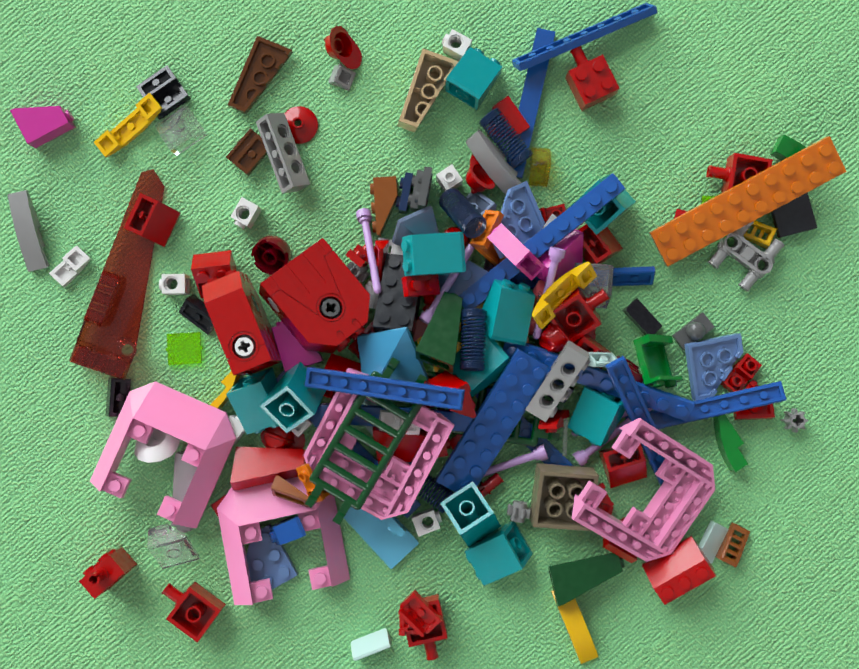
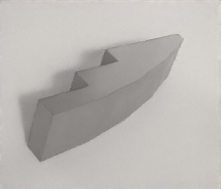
M480 130L466 140L467 146L477 161L505 195L508 189L522 183L516 177L517 172L504 160L505 154H502V151Z
M28 190L8 194L15 232L28 272L47 268L49 264L43 250L45 244L39 231L41 225Z

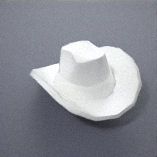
M154 428L147 444L136 440L134 454L140 461L147 463L161 462L174 454L181 439Z

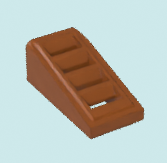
M276 475L271 486L273 496L308 508L309 506L305 505L308 496L282 477Z
M732 522L715 557L736 568L750 531ZM736 530L742 533V536L739 537L738 535L734 534V531ZM732 537L739 540L738 544L731 541ZM729 545L735 547V551L729 549ZM726 552L732 554V557L725 556Z

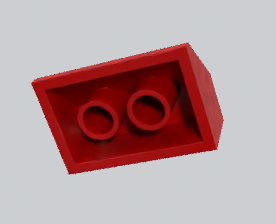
M692 536L679 542L672 554L642 564L653 589L664 605L716 577L713 566Z

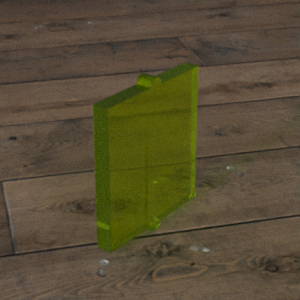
M201 332L167 334V348L165 350L168 355V365L202 363L203 346H201Z

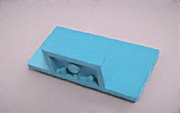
M350 507L344 517L390 569L395 567L419 544L418 540L396 516L380 520L362 509L356 510Z

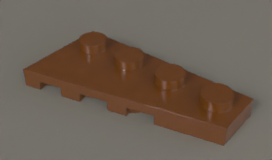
M257 36L228 102V106L247 114L292 55L293 51Z

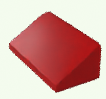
M376 240L374 246L380 283L386 254L389 251V240Z

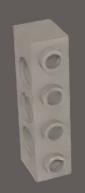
M284 113L264 115L256 121L281 192L284 194L300 191L310 185L286 116Z
M568 340L551 366V371L548 372L545 380L525 410L544 422L549 417L553 418L558 410L556 407L558 403H563L566 399L568 388L570 386L574 387L579 379L578 373L581 370L584 371L589 365V352ZM567 363H571L574 365L575 368L572 370H568L564 367V365ZM554 380H562L564 384L556 385ZM549 395L553 400L546 401L543 397Z

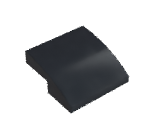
M167 65L136 86L143 98L148 93H151L160 104L162 110L157 116L159 120L191 99Z
M808 192L771 212L778 238L817 228Z

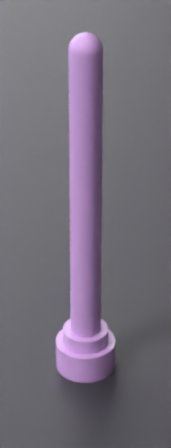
M362 208L356 211V217L363 229L373 289L376 294H379L382 289L369 225L372 215L370 209Z
M470 244L465 249V263L475 249ZM459 273L448 276L440 290V295H437L429 309H426L425 312L422 311L419 316L422 322L427 325L429 324L444 291L448 292Z
M550 247L548 255L551 262L543 294L554 283L558 263L564 258L565 249ZM536 323L533 338L537 340L541 336L542 329Z
M629 418L616 426L608 442L623 431L620 427L630 423ZM592 444L587 449L578 450L572 455L582 467L588 463L589 456L604 445L596 446Z
M544 445L536 446V449L531 453L490 466L484 477L535 459L537 461L547 460L548 455Z

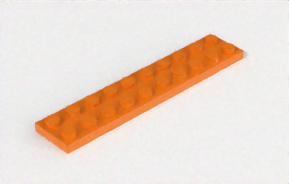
M827 136L649 233L664 263L668 267L847 171L831 137Z

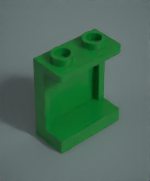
M647 334L633 340L644 385H653L654 388L662 386L671 388L677 386V382L683 380L682 376H672L665 351V346L674 343L672 336Z

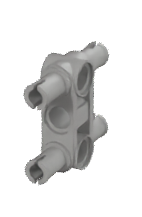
M754 222L721 238L717 247L718 250L708 261L711 266L718 269L727 256H731L746 267L749 272L738 285L747 292H749L758 278H763L766 273L772 270L775 263L774 258L785 246L778 239H774L766 251L763 252L747 241L743 235ZM729 237L734 239V245L731 248L727 245ZM760 260H763L765 263L763 270L758 268Z

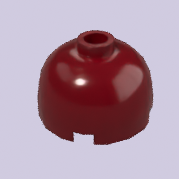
M266 236L255 244L252 248L251 256H254L256 261L254 264L258 269L272 275L291 261L292 254L290 246L283 238Z

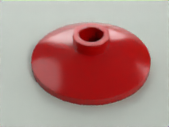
M296 106L284 113L295 144H304L314 138L318 130V120L310 109ZM300 120L302 123L300 126H296L295 122Z

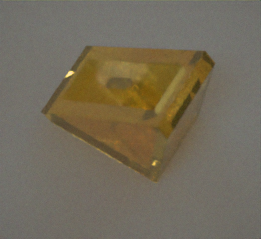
M531 147L533 154L530 156L528 185L547 187L551 168L550 149Z

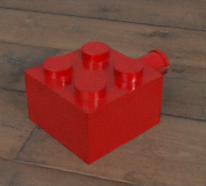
M582 46L572 49L570 53L577 67L569 70L565 79L581 111L615 96L620 88L603 54L588 60Z
M733 153L727 158L726 168L709 165L706 177L723 179L721 191L723 193L771 167L773 159Z
M577 287L553 311L555 317L551 322L561 329L569 341L573 343L601 325L600 316L595 308L610 298L603 288L588 298Z
M123 547L118 550L112 549L98 559L99 562L94 566L92 565L83 572L84 577L79 582L96 599L133 569L137 563Z
M194 582L184 593L171 585V583L162 591V594L175 602V607L166 620L197 643L226 605L197 582Z
M439 594L423 598L443 617L442 621L428 634L425 633L424 637L406 634L409 647L424 644L428 661L439 657L435 641L448 639Z

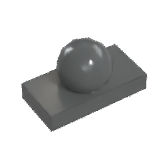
M701 312L675 332L672 337L682 350L685 351L684 344L702 339L715 326L704 312Z

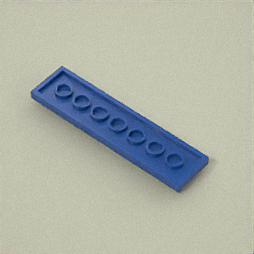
M517 348L477 411L476 417L473 418L435 478L436 482L454 492L459 491L472 481L478 486L525 413L526 407L545 380L546 375L551 371V367Z

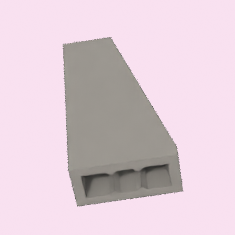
M184 451L176 452L174 460L173 498L181 502L197 469L196 466L181 460ZM171 521V526L176 527L177 531L187 533L194 529L175 525Z

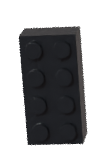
M387 253L381 280L382 290L378 296L373 328L375 332L408 327L414 339L421 296L404 297L402 277H405L402 267L403 255Z

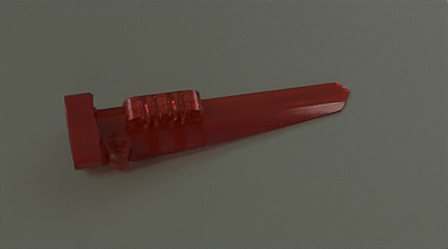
M154 169L141 172L69 358V361L120 379H126L137 352L136 346L155 244L129 232L124 226L140 193L162 203L165 186ZM124 345H131L133 351L130 354H124L121 351Z

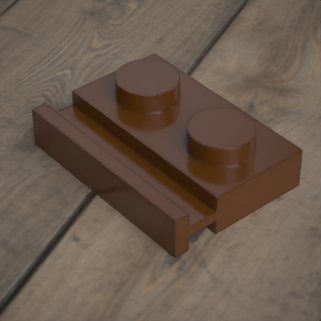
M250 128L226 158L249 176L267 155V151L261 136Z

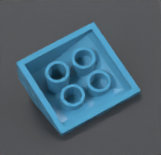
M408 327L357 336L361 371L363 373L371 375L373 371H377L383 374L391 358L394 357L400 362L390 379L415 382L418 376L422 374L428 380V375L422 361L416 359L417 348Z

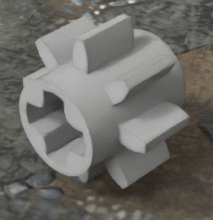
M350 261L347 265L358 281L363 282L370 275L367 272L369 269L368 265L360 268L353 261Z
M792 408L791 413L784 411L785 416L781 421L786 424L785 429H791L792 432L796 433L798 428L805 429L804 425L805 422H808V419H805L803 416L805 414L804 411L798 412L797 408Z
M513 500V505L508 504L507 515H511L510 520L524 523L525 518L529 519L531 508L527 507L528 503Z

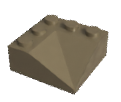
M536 463L530 507L532 526L591 531L572 519L575 494L579 496L588 481L598 485L599 475L593 467Z

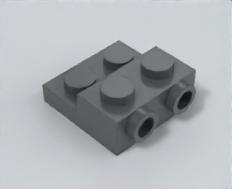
M425 166L424 171L417 170V174L412 177L411 186L414 187L413 194H409L407 205H410V210L413 212L427 207L433 177L431 167Z

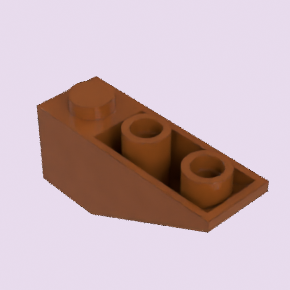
M396 176L373 177V183H370V194L374 195L375 201L371 202V211L376 217V221H372L373 233H377L378 238L381 237L397 201Z

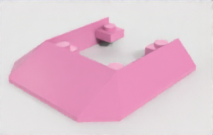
M348 368L346 371L349 373L369 375L351 368ZM342 392L334 394L304 453L305 462L310 465L312 471L315 469L358 395ZM424 405L421 407L412 424L428 433L413 462L410 465L393 456L387 469L383 471L361 508L362 510L380 520L409 512L455 426L440 412L437 413ZM345 432L339 443L353 450L358 439ZM337 450L334 451L329 459L366 483L373 474V472ZM326 467L319 476L320 479L355 500L358 499L362 492V489Z
M153 382L129 392L90 482L99 491H105L118 498H124L132 479L118 474L116 471L131 438L147 444L154 428L188 443L181 460L196 466L197 469L183 501L181 502L168 495L165 496L157 515L172 521L175 525L196 529L236 441V435L227 412L159 382Z
M638 418L620 427L623 431L612 448L630 459L640 443L663 456L665 460L655 474L663 479L664 482L643 512L632 507L622 522L598 508L607 492L593 482L588 481L580 495L575 494L572 519L648 562L673 553L714 493L715 480L711 463L641 418Z
M299 477L286 479L287 482L307 495V490ZM272 483L241 490H233L231 487L217 507L234 605H253V603L273 599L270 578L251 582L244 544L263 540L260 527L261 521L298 514L305 531L321 528L327 565L309 569L312 590L329 586L334 587L350 580L340 525L333 522L337 514L335 496L330 494L323 501L315 503L312 508H307L273 496L271 490Z

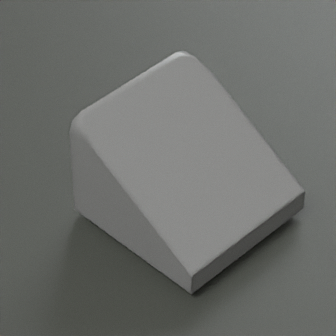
M341 64L335 65L328 83L349 91L356 73Z

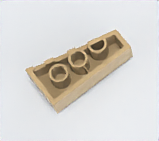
M422 49L398 121V127L416 132L445 86L447 76L459 61Z

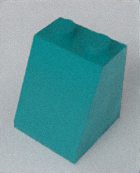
M469 47L447 76L445 91L478 110L501 74L502 66L496 59H489L484 56L480 49Z
M611 174L599 179L579 199H581L584 195H586L589 191L595 188L598 184H600ZM625 190L585 221V223L597 235L627 211L636 201Z
M463 232L415 234L402 237V267L405 276L449 275L466 272Z
M494 279L482 309L487 311V317L485 318L487 320L484 321L486 322V328L484 329H486L485 332L490 339L525 346L536 297L531 291L530 286L524 283L514 284L507 279L502 281Z
M487 333L484 335L486 337V342H484L486 349H483L486 351L483 353L485 354L483 357L486 358L483 360L485 361V370H460V350L456 353L454 372L451 373L469 384L471 398L496 381L509 361V356L494 339H490Z
M301 362L284 374L259 405L286 433L315 415L326 390L305 387L307 368Z
M272 367L239 379L226 394L247 435L251 433L258 434L264 431L265 428H276L279 426L259 406L277 384Z
M586 386L567 427L574 434L587 438L591 444L602 446L608 442L625 413V408L619 397Z
M473 481L440 502L468 547H471L501 527L494 512Z
M514 521L498 528L465 550L466 558L472 564L476 576L481 580L483 586L522 570L533 554Z

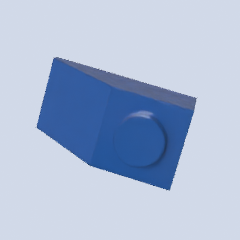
M289 517L270 526V532L268 533L272 543H276V545H283L306 536L299 517Z

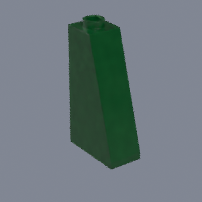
M444 291L417 346L416 359L450 373L454 372L463 298L455 293Z
M614 553L549 566L548 571L557 607L570 602L623 572L622 568L625 567L623 558Z

